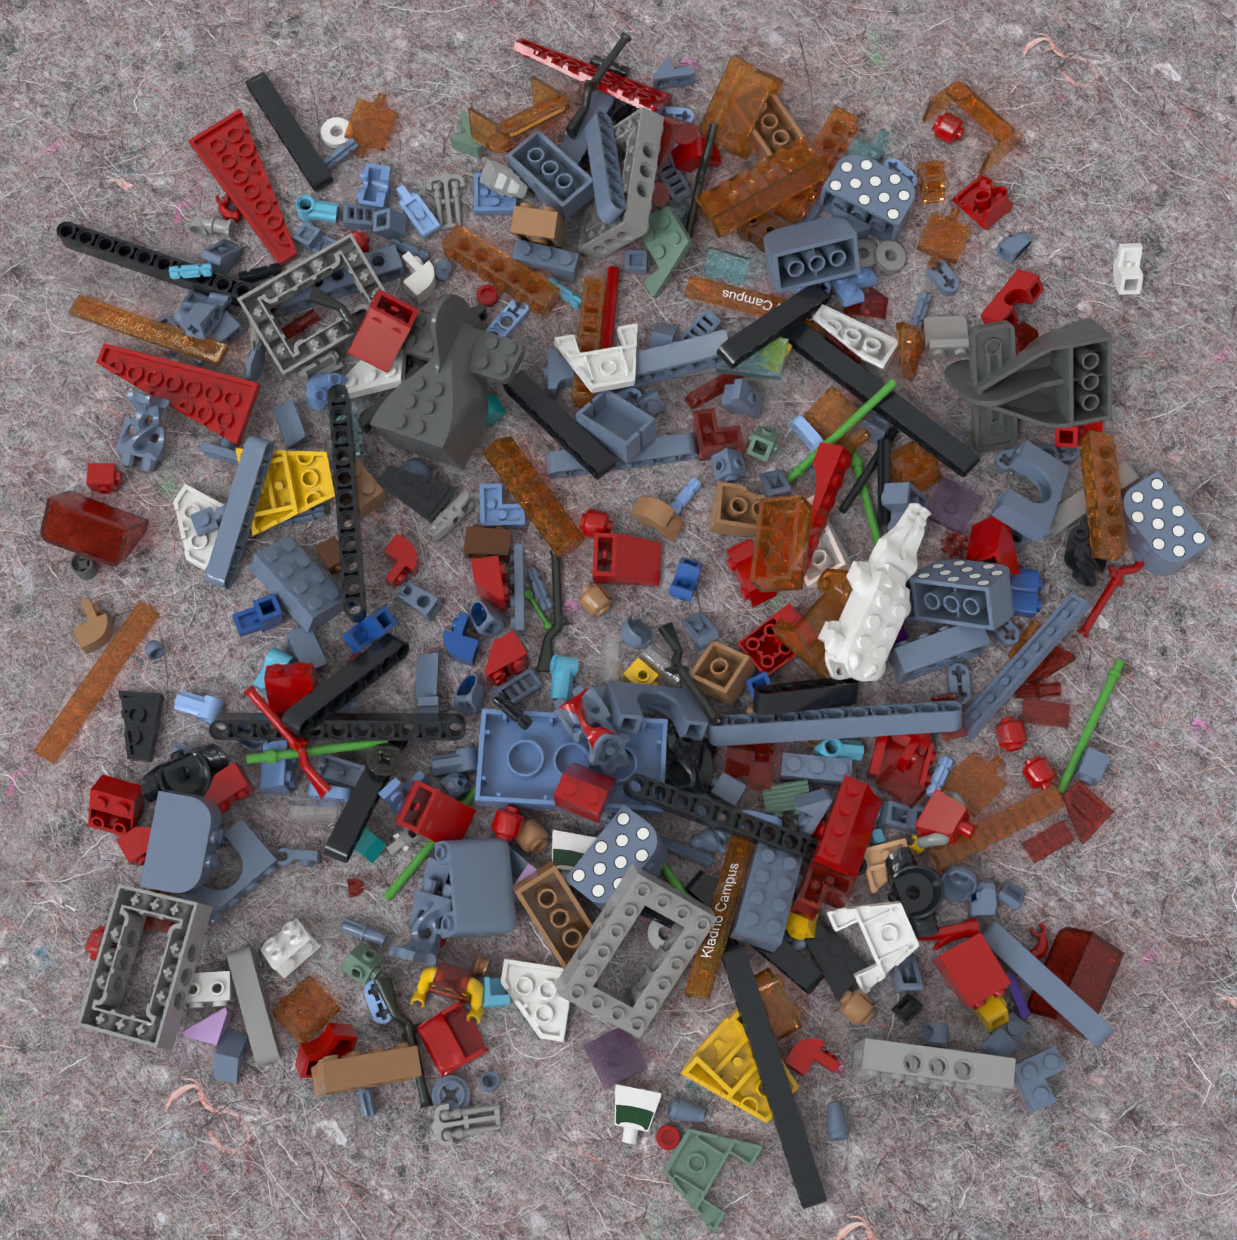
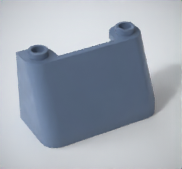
M484 838L434 843L435 857L438 863L443 865L449 864L453 911L447 912L441 920L442 937L488 938L511 932L516 925V912L508 842L500 838Z

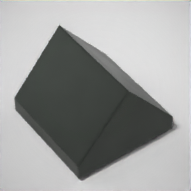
M907 993L891 1010L907 1025L923 1009V1004Z

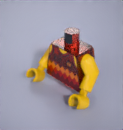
M439 962L436 967H428L423 970L417 990L413 992L411 1005H413L415 1000L422 1002L420 1008H423L427 998L426 992L458 1001L462 1000L472 1006L466 1017L467 1021L470 1022L472 1016H474L478 1020L477 1024L480 1023L484 1015V1010L481 1007L483 1005L484 986L477 980L471 970L444 962Z

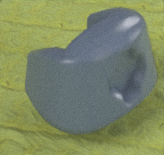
M442 258L437 262L434 270L436 280L442 282L448 280L453 268V264L448 259Z

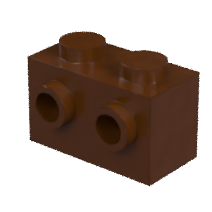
M751 205L738 223L737 234L742 240L751 242L761 252L765 253L764 236L773 230L787 226Z
M474 524L472 527L466 526L463 550L465 559L498 556L499 562H510L511 530L502 526H496L494 529L486 528L480 524Z

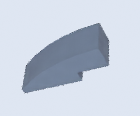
M893 801L882 802L878 826L917 833L915 824L925 807L909 806Z

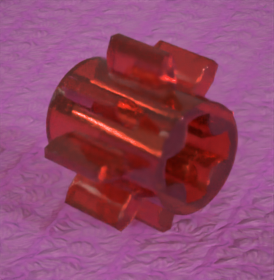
M959 530L955 533L947 531L945 539H940L941 543L945 545L941 550L943 554L949 552L950 559L954 556L962 558L964 550H969L968 546L964 544L968 539L966 536L960 537Z

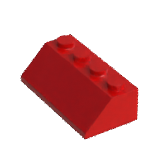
M844 776L836 790L810 864L814 868L852 884L856 882L882 805V801L868 784L850 776Z

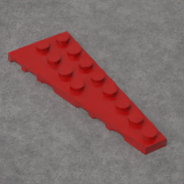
M520 38L514 43L513 50L518 51L521 56L531 57L582 82L586 79L591 80L600 68L524 38ZM611 71L606 72L597 90H601L639 109L645 107L655 113H658L670 104L673 96Z
M240 109L236 110L188 140L191 148L228 195L231 202L279 264L280 268L298 257L242 111Z
M103 343L96 362L101 367L147 394L171 400L170 407L238 446L241 444L261 388L259 383L106 343Z

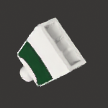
M553 830L552 861L563 879L567 877L597 838Z
M616 1084L615 1126L624 1127L621 1142L636 1145L638 1130L649 1131L661 1098V1093Z

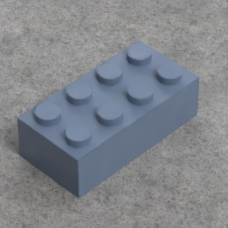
M538 129L506 155L509 167L514 169L513 172L521 176L520 179L550 207L555 208V211L565 221L595 196L592 177Z
M290 535L254 554L249 570L271 594H275L279 603L307 633L342 612V592Z
M951 625L940 628L938 633L932 635L925 633L918 636L916 641L909 643L908 640L896 644V648H894L888 660L898 684H902L952 666L955 663L982 655L991 642L985 629L965 626L951 627Z
M760 843L757 844L750 856L729 935L730 938L773 953L777 950L783 940L803 858Z

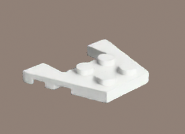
M637 324L618 327L617 334L622 346L583 353L579 352L574 334L555 337V346L591 393L634 386Z
M900 901L825 910L835 932L856 922L860 926L875 960V964L853 974L859 988L866 994L874 984L886 977L885 974L895 965L898 966L920 946Z

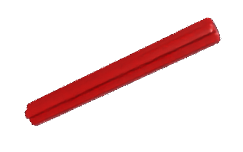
M617 266L608 267L601 349L613 347L619 282V267Z

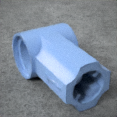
M181 690L175 699L174 709L197 716L198 719L211 723L214 716L221 713L224 702L212 696L205 695L202 697Z

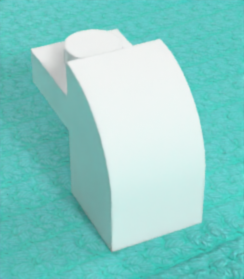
M1141 243L1119 244L1117 258L1114 259L1113 264L1114 283L1119 295L1140 294L1143 281V273L1139 267L1143 249Z
M408 251L402 258L404 266L412 274L403 281L405 291L420 305L435 290V272L430 261L423 264L418 256H413Z

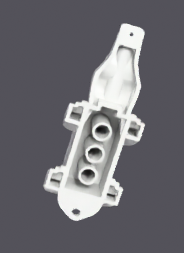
M919 503L909 504L896 526L878 540L868 562L853 561L846 577L853 589L839 621H826L818 637L819 640L825 643V663L833 679L853 678L862 682L877 681L885 672L886 659L905 618L911 611V602L909 601L910 590L905 587V584L917 570V550L925 532L926 518L931 515L930 511Z

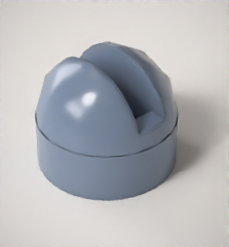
M151 640L145 646V653L150 660H156L163 656L165 649L159 641Z
M493 1071L483 1073L480 1078L481 1088L488 1093L498 1089L500 1084L499 1076ZM488 1078H493L492 1087H488Z

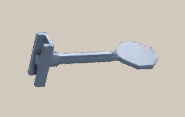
M258 343L250 353L246 368V380L256 382L260 378L266 348L262 343ZM222 438L220 446L201 442L199 450L204 452V456L239 465L232 442L225 438Z

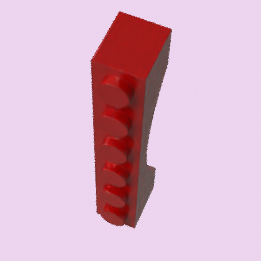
M820 442L813 460L816 472V491L812 506L800 526L789 537L780 542L773 560V564L783 572L805 577L807 569L811 566L812 556L819 545L822 531L827 525V518L831 508L835 505V498L843 484L846 470L851 464L852 455L844 446Z
M233 762L214 775L205 797L212 799L218 805L222 814L228 811L230 805L236 801L248 798L250 792L255 790L243 767ZM134 827L116 839L130 864L136 866L144 865L151 827Z

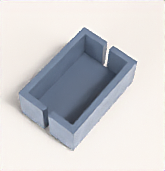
M610 390L599 392L592 399V404L588 402L576 413V422L603 448L627 463L641 451L640 446L644 448L656 437V419Z

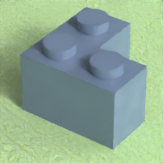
M910 482L885 483L881 501L882 505L892 512L891 521L888 523V531L896 526L910 503H919L927 509L928 498Z
M1056 1046L1049 1047L1015 1063L1014 1083L1029 1113L1036 1112L1057 1102L1045 1079L1066 1069Z

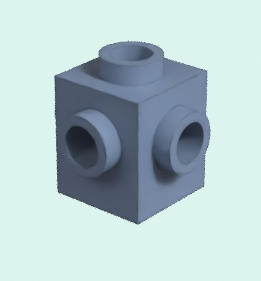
M726 448L711 456L715 481L735 484L738 482V479L746 476L745 463L741 451Z

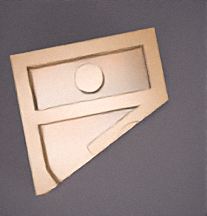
M906 838L867 847L864 855L868 865L865 875L871 894L876 893L887 882L885 860L894 850L908 847Z

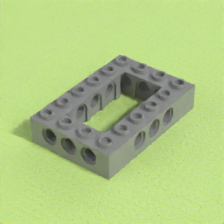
M642 107L613 126L626 209L613 225H608L598 216L594 196L584 207L577 251L600 260L647 233L649 229V214L652 209V194L655 189V174L658 170V155L661 150L660 141L664 131L663 116Z
M352 233L237 298L284 377L352 339L356 333L348 335L350 326L339 316L336 318L337 321L323 329L320 327L317 329L318 332L304 340L301 338L292 347L270 311L272 308L343 267L346 268L367 303L366 305L361 304L355 307V310L350 313L352 318H364L376 292L379 289L385 291Z
M632 864L556 981L555 987L560 997L640 1038L718 918L707 905ZM644 906H647L675 923L671 927L672 932L664 944L659 946V952L650 966H646V972L638 984L633 986L631 997L634 1002L622 997L618 991L615 990L613 992L602 986L597 979Z
M118 884L77 1026L152 1047L173 1050L213 907ZM147 916L179 924H174L169 928L167 934L169 938L164 955H161L160 958L162 962L157 979H154L153 984H155L150 1004L148 1003L146 1007V1017L120 1010L145 920Z
M864 1038L853 1045L851 1073L857 1074L856 1079L861 1080L881 1077V1082L895 1084V1080H903L906 1086L919 1087L920 1083L929 1084V1089L943 1090L944 1086L953 1087V1092L967 1094L968 1090H976L977 1095L992 1097L1006 1094L1007 1090L1014 1089L1016 1058Z

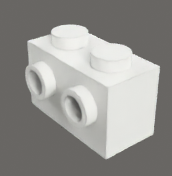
M231 971L194 973L186 1000V1005H189L190 1009L203 1008L204 1004L213 1003V1007H227V1002H234V982Z

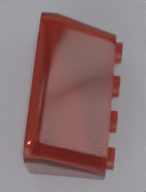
M68 490L48 497L40 534L42 539L49 544L114 567L126 560L144 536L149 519Z
M1064 927L1057 933L1044 966L1099 1015L1125 953L1095 932ZM1032 990L1027 1002L1030 1013L1079 1038L1086 1039L1036 991Z

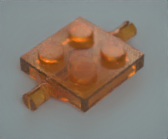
M378 93L375 103L357 99L344 136L347 139L353 138L358 143L357 157L364 158L367 148L385 151L398 112L383 106L386 99L385 94Z
M952 208L949 217L931 213L916 248V250L931 256L928 263L929 268H931L933 263L932 269H935L939 259L955 265L959 259L971 227L961 224L957 220L960 213L958 208L956 212V208Z
M972 752L946 778L943 785L946 791L958 792L967 804L968 813L974 818L1007 785L995 771L1004 762L1002 758L999 760V755H996L987 764Z

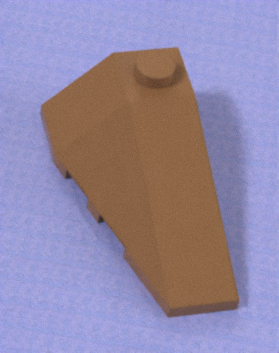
M721 481L717 483L710 511L709 532L737 536L789 537L803 521V515L781 504L776 505L766 500V497L746 490L747 488L742 485Z

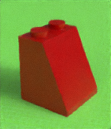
M298 662L295 664H273L266 666L264 683L268 705L275 713H285L290 707L320 685L313 663Z
M573 762L565 770L554 794L555 806L599 823L617 779Z
M981 932L932 961L965 1009L973 1007L976 1010L987 1004L985 1000L987 997L993 995L997 998L1008 992L1005 987L1011 984Z

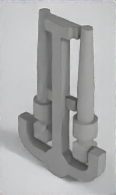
M443 172L440 176L431 177L427 182L428 192L434 191L438 222L441 226L440 231L462 229L461 194L459 188H465L463 177L459 174L450 175L447 172ZM451 180H459V181H460V185H459V182H458V181H452V182H451V187H452L453 190H452V199H450V198H449L448 183H449ZM434 182H441L444 184L445 199L442 200V192H440V183ZM451 203L455 204L457 224L452 223ZM442 204H446L448 224L443 225Z
M449 1102L438 1104L434 1109V1120L431 1123L432 1130L436 1132L438 1143L443 1146L453 1145L452 1138L454 1137L459 1139L463 1138V1136L501 1129L499 1104L465 1109L454 1108L452 1111H449ZM494 1110L493 1114L468 1117L470 1114ZM441 1111V1118H442L443 1120H449L450 1117H453V1118L455 1119V1118H461V1116H463V1118H462V1119H456V1120L442 1121L441 1119H439V1112ZM490 1120H495L496 1125L469 1128V1124ZM464 1125V1129L458 1128L455 1131H444V1139L441 1137V1131L444 1128Z

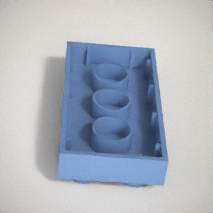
M482 709L475 803L477 806L506 807V805H512L518 808L567 811L555 806L554 794L563 773L573 762L607 775L601 765L592 766L588 759L589 742L586 736L581 740V743L577 744L562 727L556 713L523 711V715L529 716L533 722L527 730H523L518 725V722L515 723L502 710ZM642 718L637 735L627 734L630 741L625 744L624 748L630 764L617 767L609 775L617 779L603 813L616 814L624 804L637 815L662 816L663 810L627 797L623 791V784L634 774H642L665 783L668 719ZM574 728V730L579 732L581 728ZM631 781V788L639 792L641 789L640 784L636 781ZM658 789L653 790V796L658 800H662V792Z

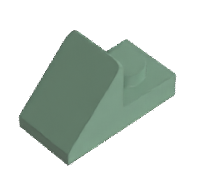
M467 112L459 114L460 123L457 124L460 134L450 138L452 148L475 158H482L481 145Z

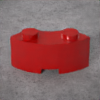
M751 539L726 550L729 558L726 560V564L729 570L735 573L741 586L739 592L744 601L748 600L751 606L755 607L777 596L774 582L763 563L760 551Z
M328 1022L325 1031L318 1038L310 1042L300 1043L295 1062L300 1078H312L311 1067L317 1065L318 1060L323 1059V1057L338 1055V1059H341V1056L352 1052L358 1039L352 1024Z

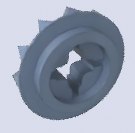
M454 1075L439 1079L432 1089L433 1105L436 1107L446 1100L447 1094L444 1087L450 1091L459 1087L455 1094L458 1103L449 1100V1111H452L454 1108L465 1109L470 1101V1089L467 1083L462 1078Z

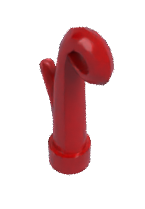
M977 918L965 919L964 922L939 927L938 933L933 936L916 938L922 941L939 940L933 946V950L936 951L952 941L965 937L971 938L980 933Z

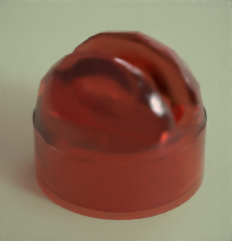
M357 878L347 879L349 898L360 896L364 892L362 887L364 883Z

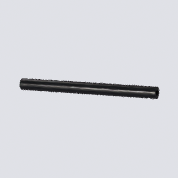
M892 427L885 437L890 440V445L899 433L895 427ZM877 450L838 508L841 513L846 514L877 466Z

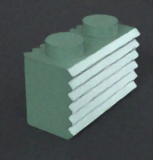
M807 779L761 786L760 793L764 814L772 815L779 819L784 818V814L787 813L799 816L802 811L796 808L793 798L809 793Z

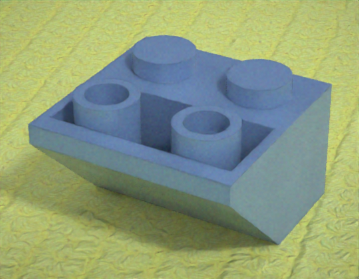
M277 740L263 744V752L268 749H275V751L292 749L287 740ZM298 758L276 760V763L270 764L262 762L260 790L264 794H292V788L296 787V774H293L294 765L298 763Z

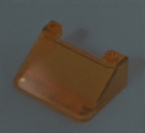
M733 55L726 66L702 119L699 129L700 134L706 137L710 123L718 124L714 145L721 150L747 160L755 149V143L749 137L769 94L779 95L783 88L784 79L741 56Z
M826 568L817 581V587L822 591L823 595L794 627L787 620H779L772 627L776 637L820 677L825 679L832 677L825 663V643L819 640L818 637L826 621H839L853 589L846 577L848 574L847 570Z

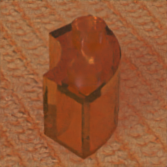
M769 967L755 974V980L776 1040L779 1041L802 1028L799 1020L802 1014L795 1003H790L782 989L785 985L778 973L774 975Z

